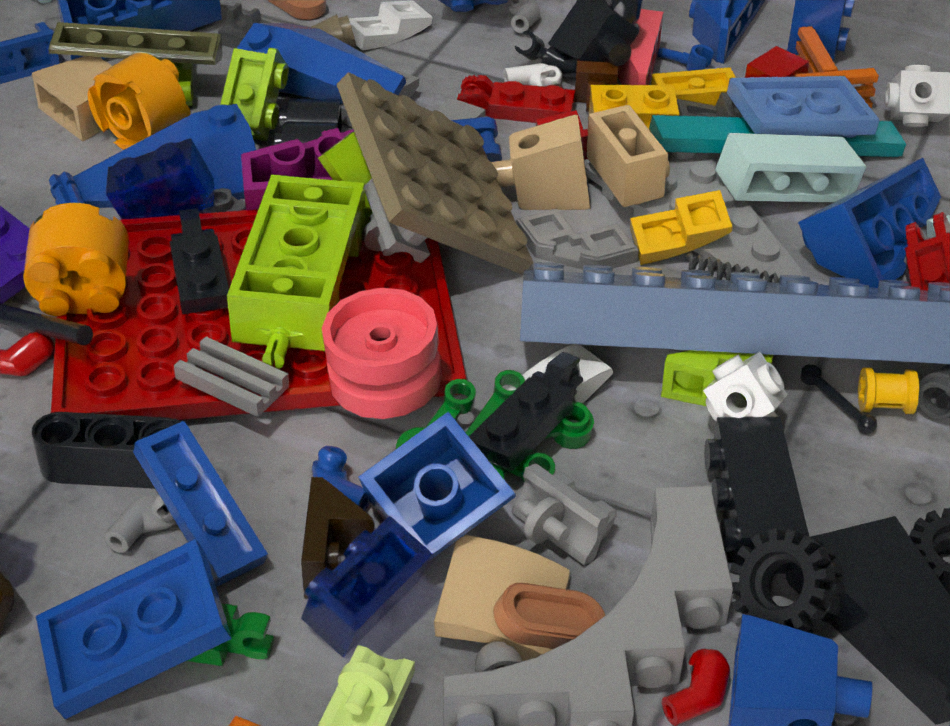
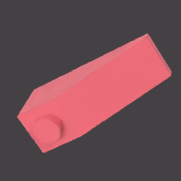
M641 9L640 18L636 22L640 27L639 34L630 45V59L625 64L618 66L617 77L622 85H650L657 53L660 48L664 12Z

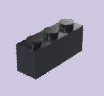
M717 417L714 439H706L705 467L707 471L715 472L716 478L712 482V496L716 511H722L723 518L720 522V532L725 552H730L732 563L742 566L745 559L738 555L737 552L743 545L754 549L755 546L750 538L759 533L769 537L768 530L775 528L785 532L786 529H790L809 536L781 418ZM789 563L782 564L774 574H786Z

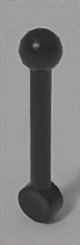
M805 365L802 368L801 381L808 385H816L857 422V428L860 432L871 434L876 430L878 425L875 417L870 414L864 415L821 377L822 372L819 367Z

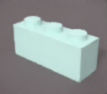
M729 133L715 171L736 201L834 203L857 190L867 166L844 137Z

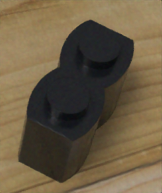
M290 98L287 109L280 110V133H275L274 145L294 139L305 143L321 137V132L338 128L341 133V100Z

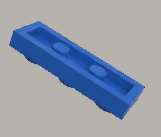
M185 421L135 442L133 453L186 540L190 542L196 539L205 551L216 587L265 563L268 556L267 551Z

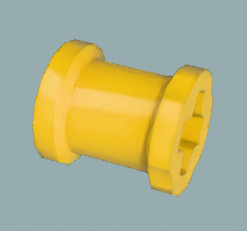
M863 367L861 369L858 382V405L861 412H871L873 408L902 409L905 414H914L916 412L919 395L917 371L905 369L903 374L874 373V370L870 367Z

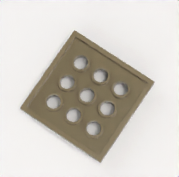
M348 72L336 84L389 223L519 274H522L524 270L534 263L526 247L527 238L515 222L511 212L512 204L501 190L497 181L498 172L488 160L483 149L484 140L477 130L469 125L462 126L449 120L440 111L434 110L432 112L421 107L406 95L398 96L387 91L372 79L366 81Z

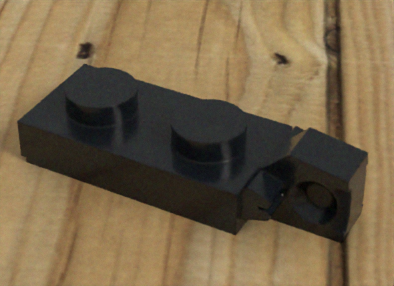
M198 208L180 210L182 233L171 234L170 248L182 315L228 308L227 294L229 288L218 237L214 234V229L202 230Z
M565 352L560 353L548 362L545 373L540 371L533 373L531 378L529 377L469 436L489 462L513 471L574 409L572 400L577 394L576 388L583 382V377L580 374L579 357Z

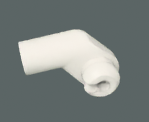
M544 63L509 67L503 70L504 82L516 81L522 85L542 87L549 85L561 87L563 83L561 70L556 66Z

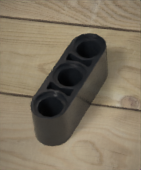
M52 412L42 416L32 427V438L40 472L45 479L55 483L155 489L133 453L135 442L180 423V421L166 417Z

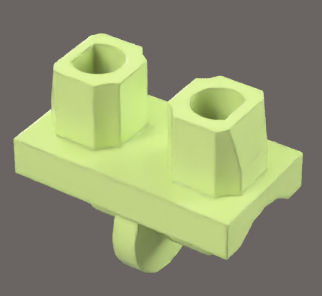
M358 645L350 662L343 667L338 677V686L318 726H391L415 673V661L405 658L398 660L384 658L369 648Z

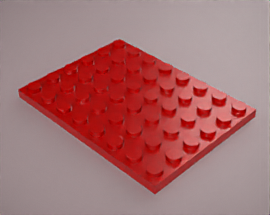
M258 209L199 214L202 230L214 229V234L218 237L228 288L231 286ZM180 215L120 220L129 236L125 291L119 299V306L112 312L93 313L92 309H87V314H71L67 312L62 316H57L60 319L90 326L93 330V338L87 345H79L55 338L51 413L76 412L166 417L177 420L250 414L175 378L174 365L179 360L187 362V353L192 348L200 351V341L205 337L211 338L259 361H262L267 345L232 342L228 308L182 315L170 248L171 234L182 233ZM430 238L425 239L430 255L421 263L416 262L413 256L407 252H395L390 256H385L382 251L368 249L364 241H362L358 257L348 256L339 287L340 300L359 291L391 288L415 294L433 308L438 327V352L442 372L438 392L433 397L444 396L445 387L450 381L467 379L438 241ZM289 348L284 359V365L279 369L288 373L289 387L264 412L341 406L332 396L325 351ZM201 368L202 370H204V371H206V372H208V373H210V374H213V375H215V376H217V377L223 379V377H221V376H219V375H217V374H214V373H212V372H210V371H208V370H206V369H204V368ZM241 386V388H243V389H245V390H247V391H249V392H252V393H254V394H256V395H258V396H262V395H260V394H258V393H256V392H253V391H251V390H249V389H247V388Z

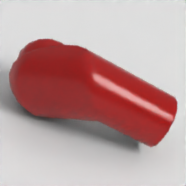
M31 332L7 350L0 349V374L27 376L48 360L54 351V342L51 337Z
M704 648L694 652L688 663L694 666L693 671H691L690 686L662 698L664 714L673 726L680 725L717 709L723 704L730 676V667L726 657L720 651Z

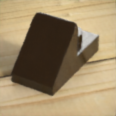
M311 477L301 558L304 599H327L329 576L340 575L341 556L371 557L376 554L375 522L366 511L323 477Z

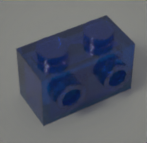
M189 138L178 143L170 142L163 144L155 151L135 158H123L113 166L108 167L106 196L121 220L179 215L180 210L198 208V211L214 206V177L193 140Z
M389 516L372 533L365 530L359 534L344 552L343 556L345 559L333 571L326 567L311 581L304 591V594L309 599L301 619L344 658L419 582L433 553L394 518Z

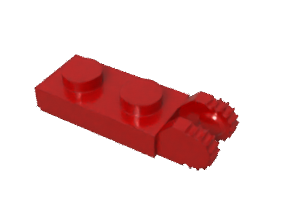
M469 75L462 80L460 88L462 90L457 97V100L485 109V116L493 119L536 123V119L573 111L575 90L563 89L556 85L545 87L522 85L516 81L493 83L485 75Z
M943 212L933 215L936 237L925 240L923 231L916 222L905 227L908 247H905L910 282L912 287H918L920 290H928V283L930 282L950 283V223Z

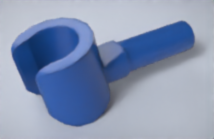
M698 44L692 47L690 54L660 47L657 55L661 58L686 64L687 71L704 70L705 67H708L711 64L714 51L709 46Z

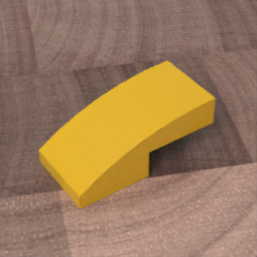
M717 190L676 198L674 210L630 218V231L634 244L639 249L638 258L640 265L675 257L714 242L731 233L732 224L721 191Z

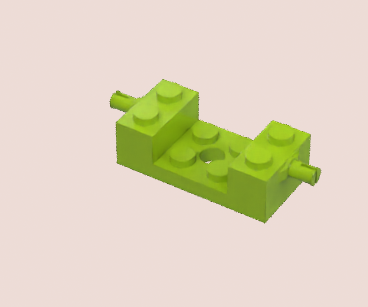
M271 175L227 294L232 342L267 345L262 362L273 366L275 361V368L277 369L283 367L289 348L325 351L321 328L327 313L340 301L339 287L348 256L358 257L363 241L362 230L366 226L365 183Z

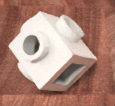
M927 65L906 66L905 70H901L892 79V82H888L886 85L885 107L891 108L890 120H903V126L925 127L928 126V121L940 122L950 115V72H931V67Z
M761 352L742 361L739 355H736L712 370L716 378L703 391L707 396L706 406L715 421H717V417H778L774 410L788 394L784 390V383L780 374L771 363L765 360ZM741 394L745 396L747 403L745 402Z

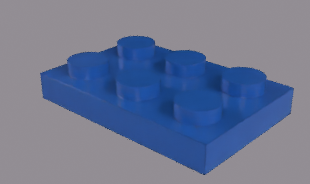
M196 539L36 615L53 705L64 719L76 715L232 639L206 553Z

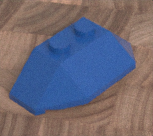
M692 0L689 17L694 19L692 35L700 44L712 48L714 51L713 59L716 62L724 64L765 0Z

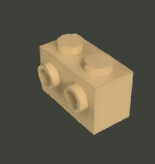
M625 105L589 114L587 158L623 208L663 198L666 178L670 174L668 153L632 107Z

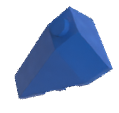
M253 23L237 49L267 54L268 48L279 50L289 68L287 84L284 89H279V92L315 99L341 100V104H344L336 84L348 72L366 81L372 79L378 82L385 90L399 95L406 84L403 75L318 28L288 23Z
M237 103L232 105H216L209 110L195 112L73 176L74 185L77 186L85 204L98 208L137 207L143 203L144 199H167L168 205H183V198L205 197L208 192L220 188L231 190L232 196L237 200L245 199L241 154L254 151L256 147L250 126Z
M921 158L799 221L798 224L802 230L803 241L812 252L818 265L845 278L859 279V284L869 285L870 288H878L879 280H896L904 274L907 267L904 262L906 257L905 247H908L905 227L914 222L920 228L927 226V220L931 219L941 199V195L924 158Z

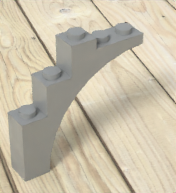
M655 487L650 524L651 550L635 583L606 616L577 638L536 658L495 670L443 676V726H632L634 707L630 686L657 688L663 685L679 684L685 652L681 627L703 629L710 626H726L733 587L711 487Z

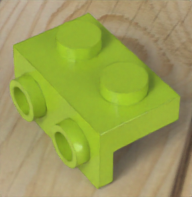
M237 48L233 49L220 105L237 103L250 126L253 139L267 141L270 129H275L278 123L279 105L276 104L279 89H284L287 84L289 73L288 64H286L279 50L268 48V52L265 54Z

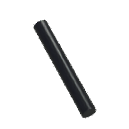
M0 304V324L37 332L79 345H87L93 338V330L90 326Z

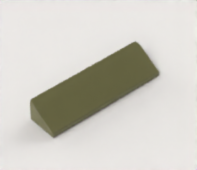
M57 22L48 48L50 54L125 59L135 53H147L160 61L168 59L176 63L216 65L222 60L223 56L221 34L64 22Z

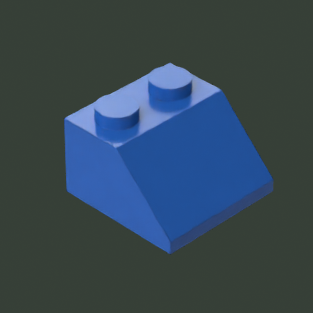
M449 412L358 476L370 503L397 538L424 564L428 563L516 497L512 488Z

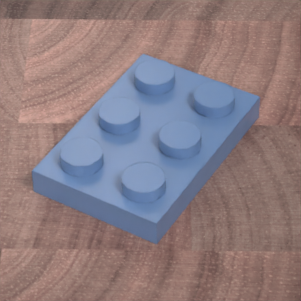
M845 76L730 78L726 92L755 134L842 136L852 138L857 135H874L880 121Z

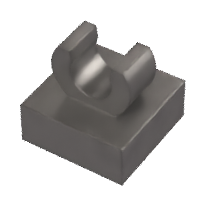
M236 3L228 10L227 17L229 22L218 30V34H221L222 45L237 48L253 23L272 22L261 19V13L258 8L252 9L248 14H243L242 4Z

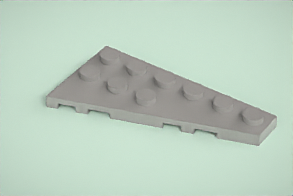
M667 152L670 174L666 178L664 197L630 206L634 209L633 216L638 217L674 210L676 198L720 190L732 224V232L694 250L702 256L703 262L709 257L713 263L719 259L722 262V266L729 261L731 267L739 264L742 270L748 266L750 273L757 268L760 274L766 270L769 276L776 273L778 279L780 275L808 276L747 201H736L715 171L717 165L707 153ZM588 159L584 160L587 182L593 180L602 186V195L612 202L616 201L617 198Z

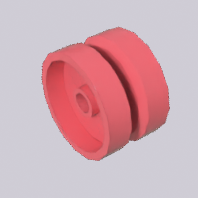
M376 288L359 291L340 300L327 313L321 329L332 396L344 409L361 417L376 419L405 416L425 406L438 392L442 372L438 352L437 321L433 308L421 297L401 289Z

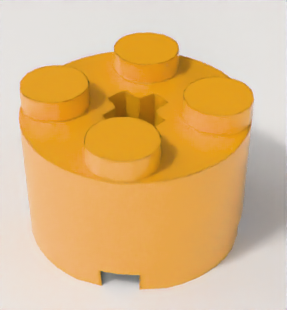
M147 53L132 54L98 74L93 79L95 80L94 85L88 89L89 106L96 123L103 132L110 129L118 138L113 143L123 150L191 115L183 90L178 82L179 72L176 66L168 59L160 61Z
M64 203L48 208L43 212L42 218L38 222L34 223L33 221L29 229L23 280L28 292L39 302V308L42 312L51 316H62L67 312L71 314H87V309H92L93 313H109L117 309L119 299L123 295L126 286L129 236L123 223L115 216H113V221L99 215L100 208L84 203Z

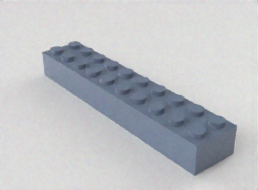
M552 262L534 263V270H524L520 341L751 354L761 352L762 354L950 364V283L930 282L928 283V290H920L918 287L909 286V282L879 280L878 288H870L869 285L859 284L860 280L854 278L831 277L829 278V285H818L817 282L810 281V277L801 275H780V282L773 283L760 279V274L732 272L730 280H716V277L711 276V272L703 270H682L681 278L665 277L662 274V269L649 267L632 268V275H617L615 272H612L613 267L606 265H583V273L564 272V264Z

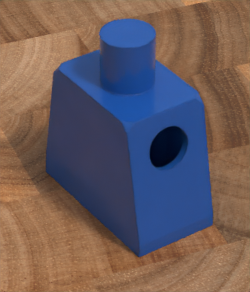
M742 614L735 649L728 726H832L835 713L868 718L872 701V681L837 676L838 645L832 639L755 616Z

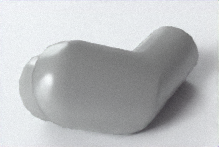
M509 0L510 6L508 8L513 15L511 26L516 32L523 33L539 19L540 8L533 0Z

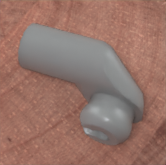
M159 494L144 496L135 499L105 533L104 539L112 550L125 553L141 534L170 529L176 522Z

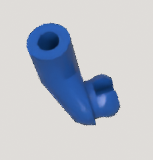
M322 447L318 452V460L312 464V476L323 477L366 511L370 501L363 487L347 480V473L344 468L347 461L346 453L338 447Z

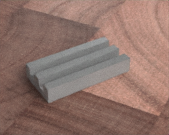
M208 337L200 341V351L192 348L187 353V362L179 360L174 365L175 378L257 417L289 387L288 373ZM201 368H204V369H206V370H208V371H210V372H212V373H214V374H217V375L223 377V379H221V378H219V377H217V376H215V375H213V374H210V373H208V372L202 370ZM241 386H243V387H245V388H247V389H249V390H251V391H253V392H256V393H258V394H260V395H262V396H258V395H256V394H254V393H252V392H249V391H247V390L241 388Z

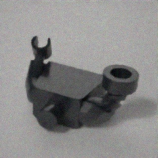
M577 0L548 42L551 47L545 48L542 39L532 32L524 31L523 34L532 39V46L528 50H522L515 46V49L527 59L536 60L540 58L542 59L541 63L558 67L562 72V76L568 79H576L577 61L609 62L616 66L623 65L630 59V45L639 34L640 27L636 22L640 18L642 0Z

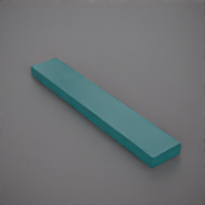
M652 115L649 127L651 133L666 152L722 153L729 133L755 134L744 117ZM879 121L874 135H857L852 138L844 137L858 156L902 157L906 147L905 141L892 121Z

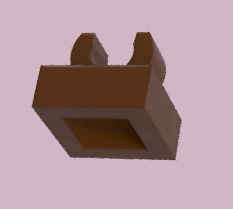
M577 61L574 102L586 103V112H589L591 85H617L618 66L609 62Z

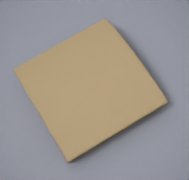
M464 535L456 541L434 620L435 636L488 644L493 641L505 642L518 651L522 661L536 658L553 650V648L520 644L509 639L498 628L494 619L493 609L502 593L514 583H530L568 589L570 570L548 558L517 546L486 538Z

